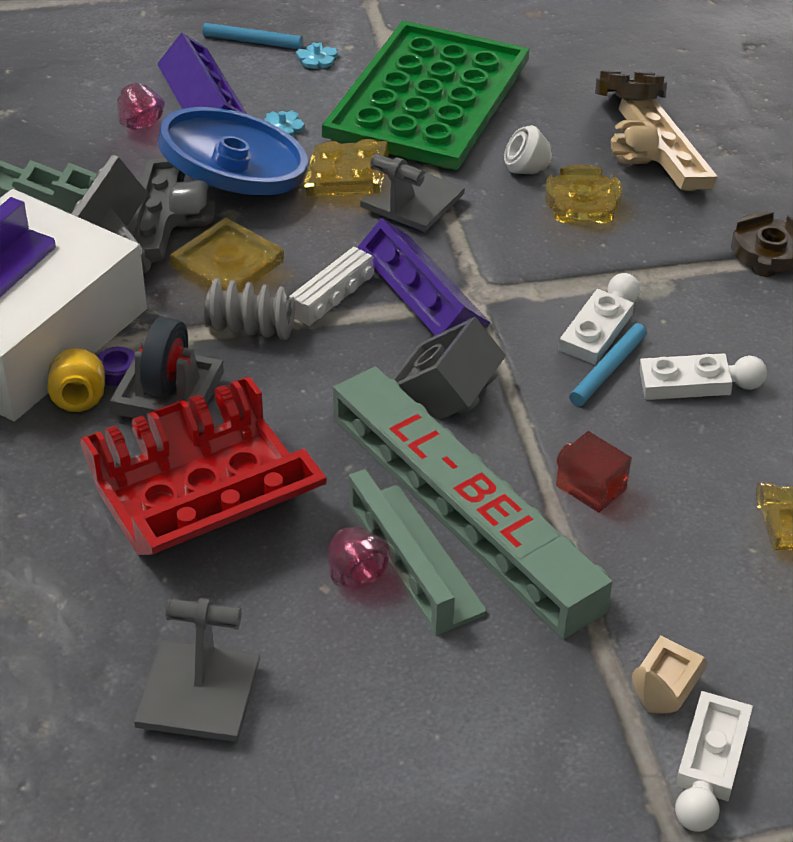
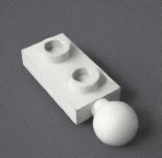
M620 273L610 280L608 292L596 289L560 337L559 351L597 365L633 315L634 301L640 294L638 280L631 274Z
M725 353L640 359V376L645 400L731 395L732 382H735L743 389L752 390L760 387L767 377L766 365L760 358L755 356H744L734 365H728Z
M701 691L676 780V786L686 788L679 795L675 804L676 816L685 828L695 832L710 829L718 820L720 812L719 803L716 798L729 801L753 705Z

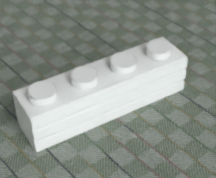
M352 247L289 296L290 300L292 297L295 299L294 318L308 326L321 319L325 313L334 306H337L349 294L355 292L364 282L371 279L374 273L373 256L368 253L366 254V252L356 247Z

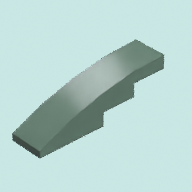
M0 160V198L10 190L15 189L72 214L75 204L88 191L97 173L68 163L64 171L60 172L32 160L29 161L25 169Z

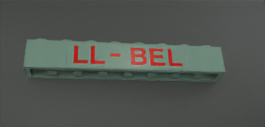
M375 366L333 386V419L563 640L608 612L613 581L608 577L605 570L599 565L593 564L576 548L570 538L561 535L544 519L538 509L529 506L514 492L507 481L501 480L486 467L477 454L471 453L464 447L448 428H443L428 414L422 404L416 403L394 379H389Z

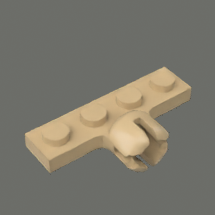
M622 98L619 111L626 120L619 122L615 128L624 133H615L611 138L612 154L617 158V161L622 164H647L654 160L663 166L680 190L713 189L718 176L656 99Z

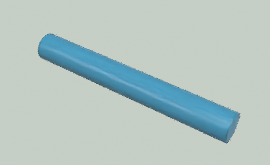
M204 23L202 30L203 36L284 48L301 49L303 43L302 36L211 23Z
M634 324L570 393L569 399L574 405L583 406L647 335V330L642 324Z

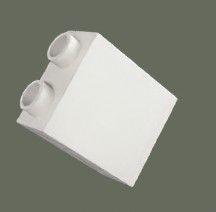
M12 189L0 198V205L10 197L24 201L29 229L53 237L56 243L55 249L0 297V415L15 422L48 394L49 366L55 356L64 350L72 348L86 349L95 354L147 309L140 244Z

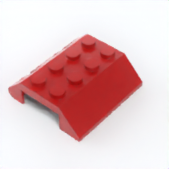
M247 376L231 382L229 388L225 385L215 388V400L224 421L221 425L214 427L208 405L199 394L190 397V406L185 400L148 413V422L144 416L132 419V430L142 454L131 459L124 436L117 426L106 428V439L100 431L80 439L84 456L98 492L137 555L155 554L327 484V477L305 448L289 453L263 419L262 392L250 377Z

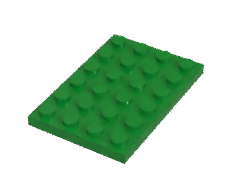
M402 20L322 124V137L335 140L341 144H351L368 148L374 152H384L404 157L407 160H417L437 165L444 169L458 170L528 62L529 48Z

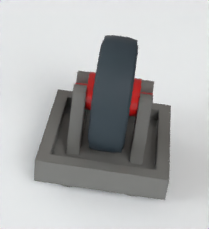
M168 317L158 318L151 325L145 340H142L139 351L135 352L134 360L110 400L112 414L132 418L144 416L148 421V413L185 400L190 406V397L198 394L203 397L208 405L224 373L223 360L195 355L194 349L188 348V331L183 321Z

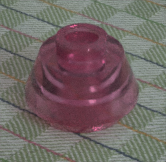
M139 83L129 84L121 90V95L117 99L119 122L123 127L130 130H140L149 127L162 117L165 102L149 86L140 85Z
M362 527L341 529L333 536L327 549L330 578L337 586L348 589H360L372 584L387 569L390 558L388 544Z

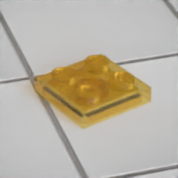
M365 139L357 143L339 144L335 141H329L321 145H315L304 181L306 197L380 193L385 173L371 169L370 165L372 164H370V161L375 153H379L387 158L389 157L388 142H376L372 139Z
M224 218L170 254L171 267L209 289L214 278L221 279L222 290L224 291L227 290L231 280H236L238 292L240 293L244 290L247 282L255 283L283 263L284 249L228 218Z

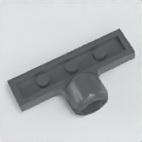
M166 158L147 160L141 185L149 194L128 225V230L145 251V257L151 263L164 260L170 233L174 227L192 228L207 226L213 222L215 216V200L207 192L210 185L202 180L184 182L186 174L174 167Z

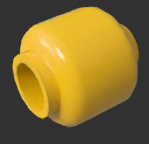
M79 348L64 350L55 356L49 366L47 390L51 400L59 408L68 412L87 411L99 403L104 394L105 370L101 360L94 353Z

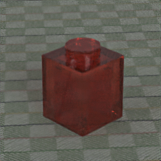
M587 431L574 443H567L559 452L556 460L558 465L556 486L600 513L627 490L632 457L590 431Z

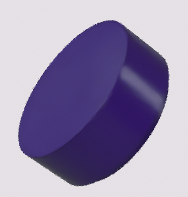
M116 346L107 348L97 355L105 370L106 385L119 386L135 358L134 351L126 347Z

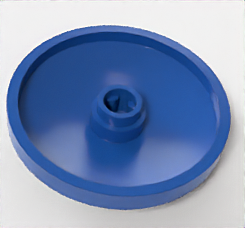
M190 107L168 114L160 126L158 147L163 156L181 172L196 180H202L210 186L249 195H275L291 191L303 181L308 164V158L303 147L282 129L257 117L222 108Z

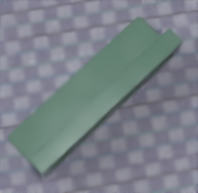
M366 469L349 474V508L435 636L484 617L486 613L485 606L398 485H394L380 490Z

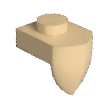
M660 635L640 667L636 668L632 673V685L643 708L647 712L655 714H667L678 711L707 668L705 657Z

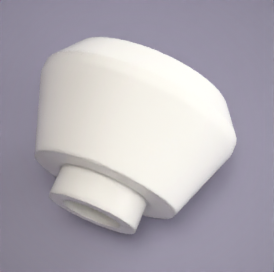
M533 125L518 129L510 138L504 154L508 170L518 174H536L539 171H543L548 167L552 159L550 143L540 130Z

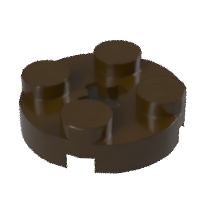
M602 70L600 71V78H596L595 94L607 96L608 92H616L617 97L657 99V96L666 98L667 82H664L665 76L655 75L656 73L634 72V78H630V75L621 74L620 71Z
M761 211L748 214L737 222L736 230L733 232L731 249L741 261L752 266V271L756 275L770 277L775 272L793 270V217L787 215L786 221L774 219V212Z

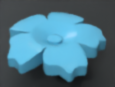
M315 42L307 46V50L298 49L296 51V57L302 63V66L311 69L330 67L338 56L336 48H323L321 43Z
M293 110L289 112L280 111L278 114L272 111L266 113V118L264 119V121L275 125L292 137L294 134L301 133L305 128V123L298 119V113Z

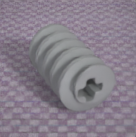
M214 278L206 296L204 323L206 328L212 323L214 329L218 331H223L228 325L233 333H239L244 327L248 335H256L261 329L264 337H272L277 330L278 337L287 340L294 322L295 299L294 297L291 300L287 299L285 287L282 286L279 287L275 297H271L269 285L263 284L259 295H254L252 282H247L243 292L239 293L236 280H231L227 290L224 291L222 290L221 279Z

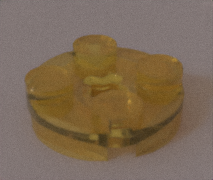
M586 164L568 165L560 168V175L553 178L551 174L548 177L545 201L548 207L554 211L553 216L559 222L596 221L598 223H608L614 219V213L621 203V182L613 174L612 180L603 176V169L597 166Z

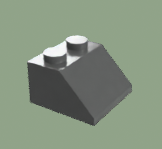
M473 317L419 343L392 379L399 384L400 388L416 403L422 404L431 417L441 420L455 413L462 416L479 403L478 394L498 376L496 369L506 355L478 319Z

